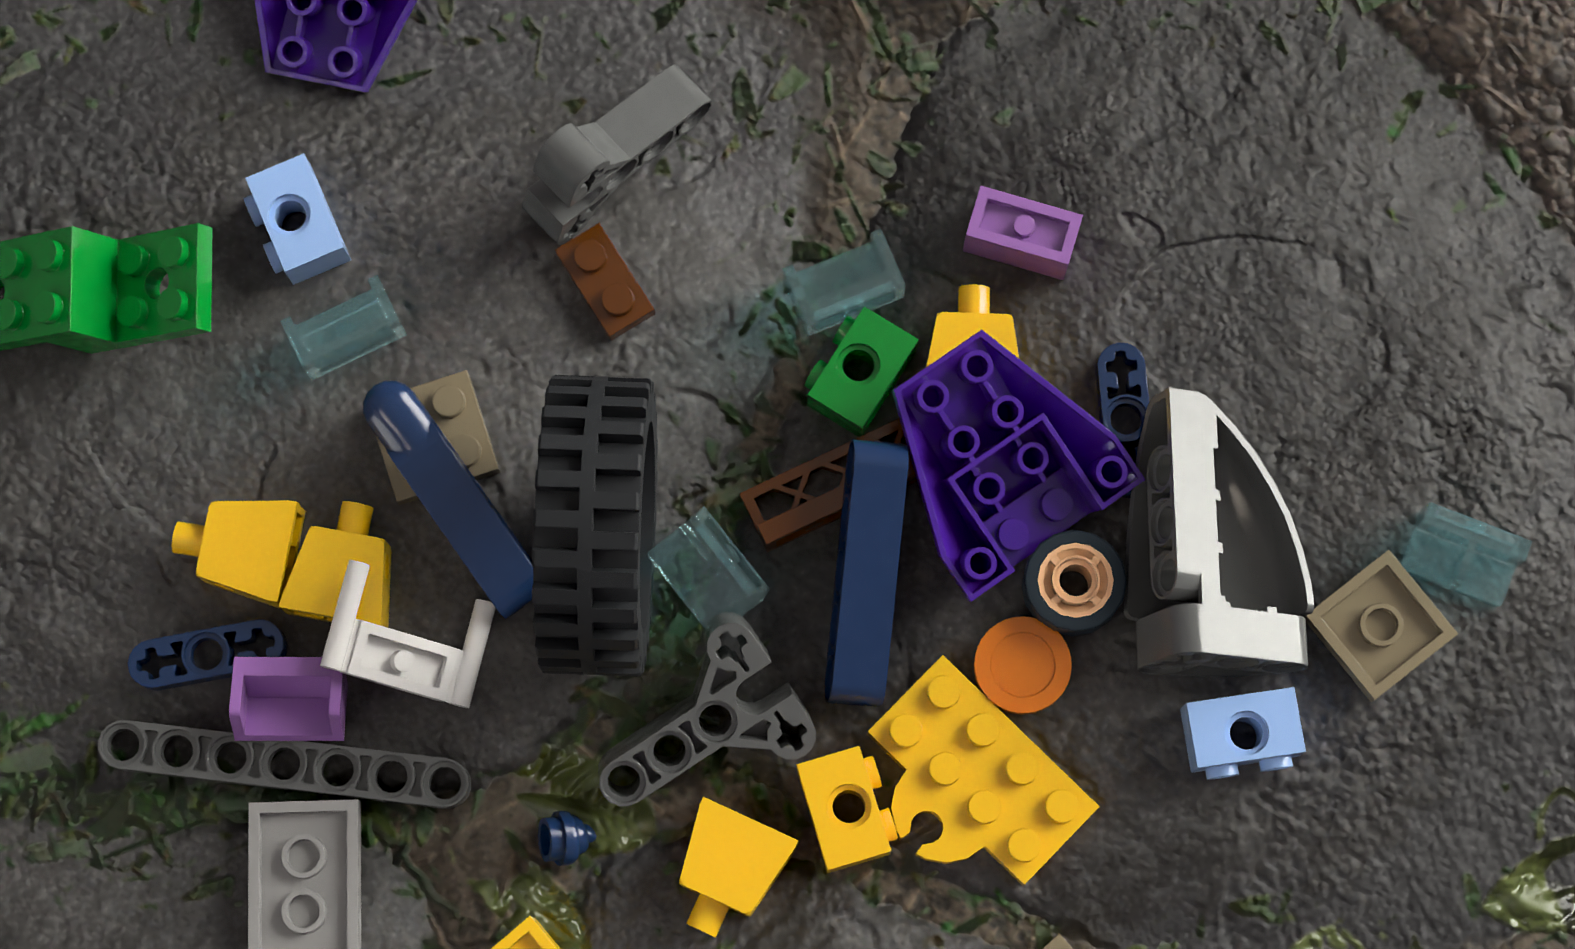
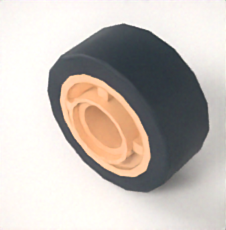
M1071 530L1056 533L1037 546L1025 566L1021 587L1025 605L1034 618H1037V620L1062 635L1074 637L1093 633L1111 620L1124 600L1127 578L1123 561L1111 544L1096 534ZM1068 571L1079 572L1087 580V592L1080 596L1067 594L1060 585V575Z

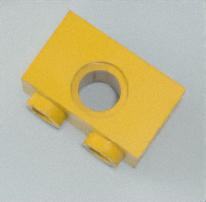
M856 746L796 764L827 873L890 855L891 848L889 842L897 840L898 836L889 808L878 809L873 789L882 787L873 755L863 758L860 746ZM854 794L862 800L865 812L858 821L845 823L835 816L832 806L839 796Z

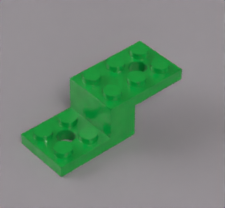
M195 223L123 239H114L70 226L0 241V290L3 286L5 289L4 298L0 300V351L47 342L93 354L211 332L212 227ZM168 274V288L160 294L161 281Z

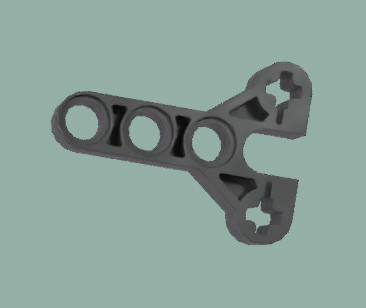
M672 65L596 122L577 127L572 123L564 125L552 134L540 148L533 168V172L540 179L527 188L522 208L558 245L565 244L585 227L595 211L623 181L694 128L709 112L713 101L677 65Z
M723 612L715 615L707 623L704 630V643L707 652L693 694L610 748L601 757L598 764L599 786L603 796L610 803L617 806H630L641 801L722 746L770 749L777 756L786 760L799 759L812 750L816 741V730L808 710L789 682L756 702H745L736 696V691L744 680L771 663L767 649L750 624L741 615L733 612ZM728 631L732 637H737L743 660L739 658L735 650L731 651L727 645L722 646L719 637L722 633ZM711 705L725 707L729 711L727 719L718 726L703 724L699 717L706 707ZM776 711L780 713L785 721H789L793 727L797 726L799 734L796 737L790 738L788 734L781 732L780 721ZM666 735H674L684 742L681 750L672 756L658 754L654 750V745L661 737ZM621 765L630 766L638 772L637 778L626 786L613 784L608 776L614 768Z

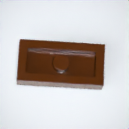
M600 223L555 249L557 257L610 341L655 315L654 307Z

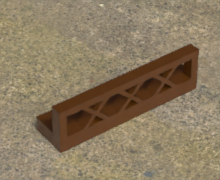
M900 418L854 440L882 442V440L897 434L894 443L901 444L904 432ZM851 441L739 493L767 553L841 518L846 468L834 463L847 457ZM909 451L906 487L917 482ZM824 469L842 476L839 487L818 497L804 493L809 476L814 472ZM801 479L798 490L785 487ZM772 492L795 498L790 510L767 521H764L755 500Z

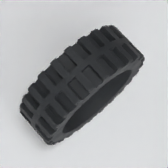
M555 375L550 378L549 386L546 388L545 406L542 407L541 434L539 435L537 449L538 464L535 474L534 544L532 549L534 634H536L535 651L538 657V666L543 673L641 676L644 672L652 615L658 484L656 393L654 392V382L650 378Z

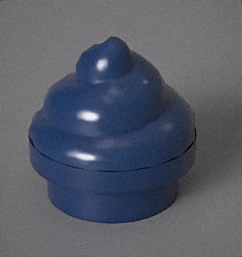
M567 811L553 812L551 817L542 818L538 826L540 854L544 861H555L558 866L575 863L579 855L587 851L589 843L594 842L597 838L596 832L591 826L584 824L578 816Z

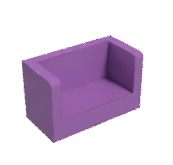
M980 186L966 232L963 251L1064 280L1083 215Z
M234 657L229 718L235 741H344L348 692L347 675L340 673V671L321 667L322 657Z

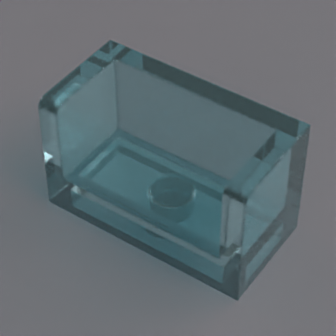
M881 229L871 232L869 243L796 272L793 265L782 268L783 282L807 337L842 323L848 315L853 318L857 317L864 306L872 311L904 297L905 282Z
M378 275L368 279L371 290L298 325L294 323L290 316L280 321L302 368L311 380L407 335Z

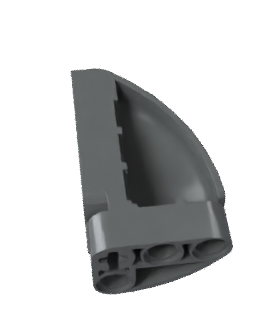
M1169 387L1156 394L1147 406L1135 463L1146 480L1131 490L1125 554L1127 584L1124 595V615L1127 619L1136 621L1137 670L1143 674L1176 677H1244L1294 673L1306 670L1308 668L1306 618L1304 616L1314 611V598L1304 551L1292 516L1274 480L1256 451L1217 405L1200 392Z

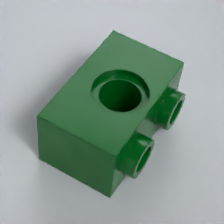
M865 306L856 319L848 315L833 338L832 342L838 348L828 363L820 359L804 384L810 390L807 394V406L858 437L864 435L917 352L919 339ZM861 359L871 365L873 373L863 381H854L845 375L843 368L849 361Z

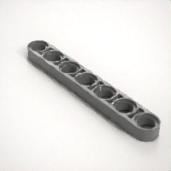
M130 720L115 721L107 725L101 732L98 740V751L101 758L109 766L129 772L439 809H452L463 804L469 797L472 788L471 777L468 771L457 761L441 757L306 741H235L234 735L231 732ZM122 731H133L139 739L138 752L129 760H117L111 751L113 738ZM175 737L187 738L193 747L191 759L181 767L170 766L164 757L166 744ZM229 743L240 744L246 752L245 765L236 773H224L217 761L219 751ZM281 750H293L300 759L298 772L288 780L277 779L271 771L272 758ZM335 756H345L353 764L354 773L352 778L342 786H332L324 777L326 763ZM389 762L400 763L407 771L405 786L394 793L383 791L378 784L377 778L379 770ZM442 769H453L461 778L459 792L450 799L437 798L431 790L433 776Z

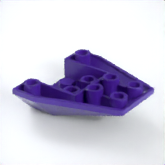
M255 0L265 72L361 92H369L418 0Z
M983 330L978 331L892 390L938 556L969 602H972L1015 571L1013 566L1031 555L1040 543L1056 533L1064 532L1089 513L1105 509L1146 480L1113 432Z

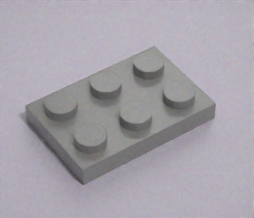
M360 800L249 803L248 949H361Z

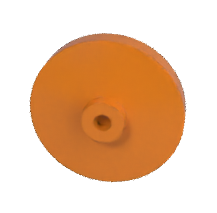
M1012 617L994 625L981 639L974 657V674L981 692L997 708L1013 714H1033L1051 706L1065 691L1072 670L1071 655L1064 638L1059 632L1052 630L1033 617Z

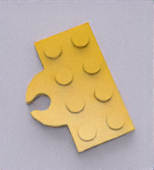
M944 655L867 732V735L905 771L894 789L890 809L899 840L910 833L913 818L921 813L932 814L941 823L942 832L940 838L933 843L922 844L916 853V856L926 861L942 864L963 861L984 848L1024 886L1100 807Z

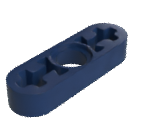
M1115 343L1103 350L1095 368L1100 423L1113 432L1123 446H1131L1140 441L1143 422L1149 404L1146 364L1142 353L1135 346L1128 343ZM1115 357H1123L1125 365L1134 366V370L1130 371L1126 377V393L1137 390L1138 397L1124 394L1108 399L1107 392L1116 394L1119 389L1116 373L1107 372L1106 367L1112 366ZM1119 407L1134 409L1140 417V428L1128 435L1117 432L1111 425V413ZM1135 447L1132 452L1134 463H1136L1138 447ZM1131 490L1122 497L1131 498Z
M262 619L149 639L134 647L129 655L128 670L135 682L154 691L232 677L235 653L228 639L229 636L236 635L235 643L242 646L256 642V633L262 631L268 639L275 640V646L266 649V657H285L288 647L287 639L276 625ZM207 640L217 641L223 651L221 662L210 670L199 669L194 662L196 647ZM183 645L181 658L188 672L187 674L180 675L181 667L176 664L160 668V677L156 679L149 672L142 671V664L150 662V653L156 651L157 655L163 659L178 658L179 654L176 646ZM253 651L237 653L238 657H259Z

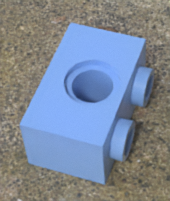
M304 153L245 178L252 195L243 199L255 226L258 227L262 224L266 226L271 241L263 244V247L275 273L284 271L294 285L351 261L313 168ZM293 212L306 214V220L299 229L295 231H285L282 229V222L287 215Z
M1295 687L1189 702L1180 708L1191 773L1205 771L1207 780L1239 775L1238 766L1259 763L1260 772L1293 767L1292 758L1306 752ZM1234 722H1246L1253 727L1256 732V744L1253 749H1241L1232 742L1230 728Z

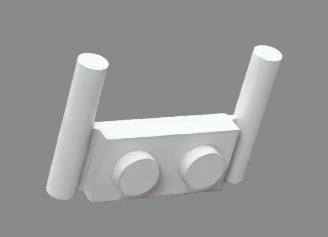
M349 560L320 666L432 700L469 708L496 609L493 603L481 599L475 600L462 650L356 619L370 565Z

